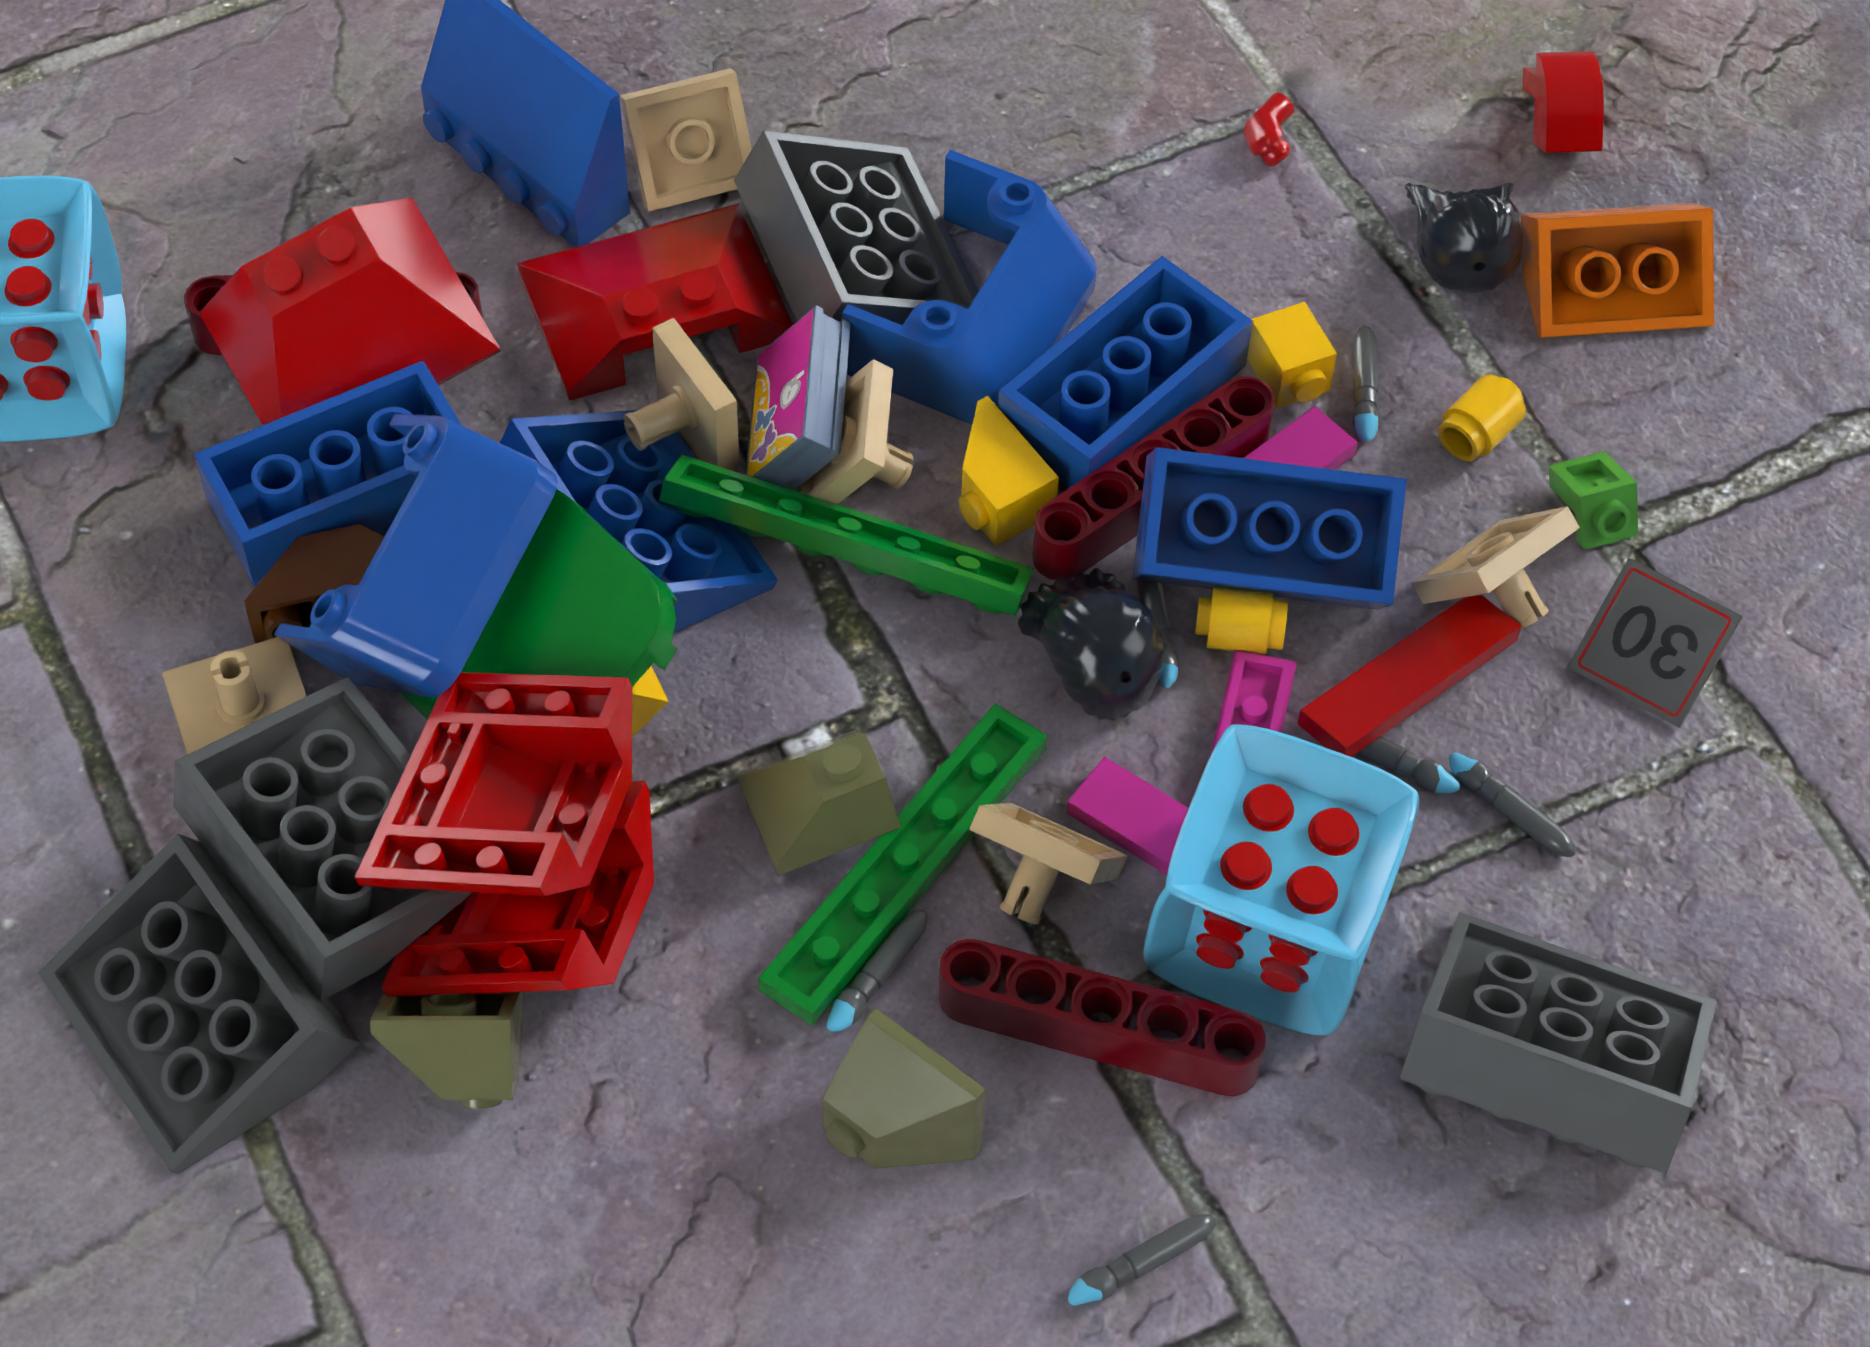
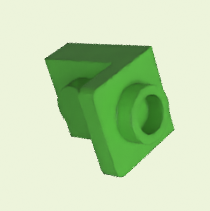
M1605 451L1549 465V487L1575 512L1576 522L1580 527L1576 530V541L1583 549H1591L1635 537L1638 534L1637 482Z

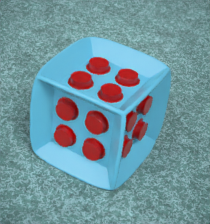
M50 175L0 177V442L58 439L92 434L114 426L120 413L123 399L126 356V315L121 294V269L101 200L92 185L81 179Z
M1235 724L1228 726L1214 748L1201 776L1172 853L1166 887L1154 905L1143 951L1146 967L1164 981L1183 991L1212 1003L1243 1011L1258 1020L1305 1034L1327 1036L1334 1033L1341 1025L1348 1009L1374 931L1379 923L1404 856L1419 810L1420 800L1417 791L1401 779L1380 768L1306 740L1257 726Z

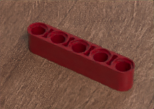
M1249 376L1237 377L1228 381L1046 503L1037 512L1034 523L1032 557L1037 571L1052 580H1056V578L1061 576L1073 579L1079 572H1085L1137 536L1146 456L1156 447L1244 458L1269 439L1275 403L1274 392L1269 385L1258 378Z
M964 939L957 941L946 948L941 957L939 1002L943 1012L950 1019L958 1023L1224 1096H1237L1246 1093L1254 1087L1259 1077L1265 1050L1266 1034L1257 1019L1243 1011L981 940ZM963 977H975L983 983L978 986L967 987L956 981ZM1035 994L1046 998L1048 1002L1034 1005L1024 1002L1021 998L1026 995ZM1094 1012H1103L1110 1015L1114 1020L1099 1023L1090 1020L1086 1015ZM1158 1030H1169L1176 1033L1180 1038L1173 1041H1163L1156 1038L1152 1033ZM1235 1048L1243 1052L1246 1057L1229 1059L1218 1050Z

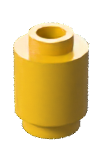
M1495 375L1481 376L1444 412L1442 424L1438 428V436L1442 445L1451 455L1466 462L1473 461L1476 457L1487 456L1525 418L1526 408L1522 392L1515 383L1507 378Z
M1213 586L1211 598L1199 597L1195 634L1207 636L1206 648L1239 650L1266 655L1267 649L1283 650L1288 600L1273 599L1272 592Z

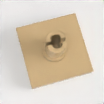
M729 68L620 95L643 205L648 212L738 189L734 179L750 154L752 147L737 74L733 69Z
M674 318L653 327L658 401L633 413L629 412L624 415V426L631 442L639 451H642L648 445L679 431L699 460L740 473L737 400Z
M873 359L846 381L840 454L796 489L797 492L839 504L872 477L887 483L894 489H898L906 483L913 468V465L909 464L913 461V454L887 443L893 378L892 368Z
M1568 506L1500 520L1412 582V585L1423 604L1490 593L1493 590L1505 613L1520 624L1521 629L1538 621L1537 617H1543L1549 612L1524 568L1580 527Z
M279 637L236 650L224 651L216 656L162 672L187 754L307 697L290 645Z
M1013 803L979 805L969 829L1023 855L1007 895L999 908L1010 915L1017 913L1019 914L1018 919L1037 925L1059 871L1089 885L1118 880L1128 855Z

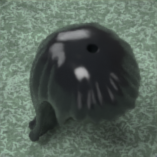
M1411 183L1405 185L1407 198L1411 199V203L1416 205L1418 211L1417 244L1421 263L1438 285L1450 290L1468 293L1493 290L1499 284L1505 282L1517 269L1522 255L1523 236L1519 212L1510 200V194L1514 187L1513 183L1456 193L1431 190L1426 186L1413 185Z
M1094 568L1090 574L1079 572L1073 580L1061 576L1056 578L1052 585L1042 583L1038 591L1028 593L1027 601L1020 605L1022 616L1018 620V625L1021 633L1043 643L1053 667L1062 677L1065 691L1075 702L1082 706L1085 713L1096 716L1101 720L1109 719L1114 721L1118 717H1126L1131 712L1137 711L1144 705L1146 700L1153 696L1154 688L1161 677L1164 665L1165 643L1162 633L1157 627L1152 611L1137 597L1126 592L1125 585L1119 582L1114 574L1103 573L1099 568ZM1126 671V676L1120 679L1121 673Z

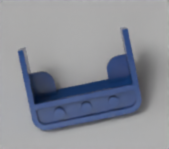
M950 150L945 157L944 220L1005 243L1008 246L968 309L944 300H931L915 307L904 324L900 325L848 304L843 311V319L851 323L847 375L853 376L874 359L893 369L892 393L972 425L978 400L989 396L998 407L999 390L1068 334L1094 291L1097 266L1093 256L1037 183Z
M395 414L389 426L406 436L403 443V452L405 453L404 467L417 478L359 585L346 584L336 590L330 589L323 593L311 611L310 620L312 624L309 628L280 623L274 635L341 677L345 678L348 676L355 685L434 698L449 689L462 671L555 495L557 476L535 459L443 416Z

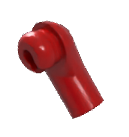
M1278 92L1274 93L1251 116L1244 127V137L1254 156L1260 155L1263 163L1270 167L1284 160L1289 155L1291 149L1289 143L1281 137L1283 134L1281 125L1294 113V106L1287 96Z

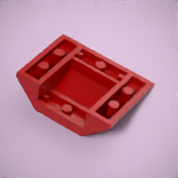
M413 198L354 206L338 213L242 265L199 312L262 425L420 361H424L439 386L501 352Z
M739 203L517 263L518 273L569 401L625 386L623 355L654 347L652 328L672 318L677 321L688 337L728 326L739 353L770 345L793 325Z
M460 672L449 689L438 696L357 870L355 879L359 886L548 896L589 886L632 782V685L629 678Z
M645 780L631 782L589 886L548 896L473 892L395 956L381 986L386 996L563 991L614 984L654 885L650 790Z

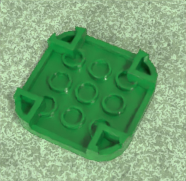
M556 489L547 511L461 672L629 678L633 687L653 663L665 671L678 650L671 642L676 623L674 605L679 601L665 582L654 575L586 512L587 510L565 493ZM401 693L428 720L438 696L428 698Z

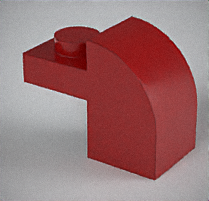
M1593 51L1536 53V67L1523 68V91L1535 98L1533 144L1545 153L1602 151L1604 92L1601 69L1596 54Z

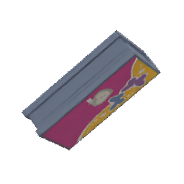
M816 305L757 355L745 475L796 490L840 454L850 322L844 319L839 322L823 314V308Z

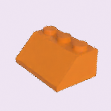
M1688 203L1521 214V231L1523 236L1522 274L1538 337L1714 326L1712 207Z

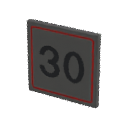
M1628 557L1569 662L1567 669L1681 728L1743 617Z

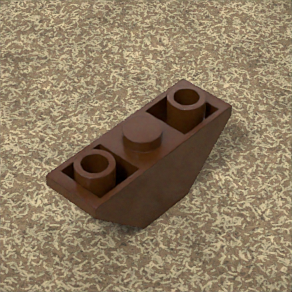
M361 524L296 537L244 600L255 644L276 638L277 636L274 634L280 623L309 628L312 624L310 620L311 611L319 597L330 589L336 590L346 584L359 585L385 536Z

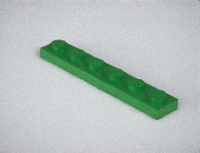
M681 454L664 478L659 501L677 506L686 515L697 518L711 517L733 524L738 530L750 536H770L794 544L798 550L809 555H828L853 563L857 569L867 574H887L911 582L917 589L926 593L949 594L970 601L975 607L988 613L998 614L1004 612L1016 616L1028 590L1034 570L1030 566Z
M995 703L900 812L898 819L901 828L885 833L875 841L758 977L759 991L813 1026L836 999L838 994L843 991L875 953L896 925L908 914L974 836L975 832L969 829L979 805L999 804L1006 798L1047 748V735Z

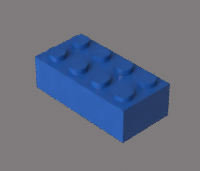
M1161 256L999 390L998 408L1059 477L1058 483L1068 489L1227 383L1240 372L1247 363L1253 320L1167 258Z
M424 361L194 453L206 499L254 587L257 586L296 537L361 524L379 534L388 531L417 478L404 467L405 453L403 452V443L406 436L389 426L394 415L443 416L462 425Z
M1156 447L1146 456L1132 580L1212 589L1213 586L1272 592L1273 597L1375 610L1391 606L1394 601L1407 479Z

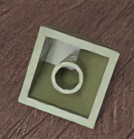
M857 729L736 776L778 876L901 828L885 774L865 732Z
M383 992L370 1019V1034L442 1100H461V1105L474 1109L495 1107L500 1105L502 1100L513 1099L519 1080L525 992L386 996Z
M875 1008L864 1021L822 1098L824 1133L828 1141L840 1153L852 1159L860 1156L876 1169L974 1160L982 1151L986 1089Z

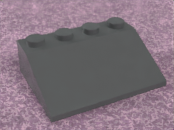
M763 130L736 175L734 182L797 321L816 305L823 308V314L839 322L843 320L844 309L850 304L900 325L904 324L915 307L931 300H944L966 309L969 308L978 294V290L908 147Z
M348 676L176 760L174 770L173 807L320 1001L381 969L473 893L359 886L355 875L411 755Z
M177 834L38 972L172 1173L180 1174L313 1090L361 1043L329 997L323 1001L318 999L201 842Z
M1459 912L1420 1014L1399 1079L1416 1084L1430 1094L1449 1096L1483 1108L1497 1118L1514 1119L1545 1130L1564 1142L1581 1143L1615 1155L1629 1165L1648 1167L1667 1174L1692 1109L1717 1001Z

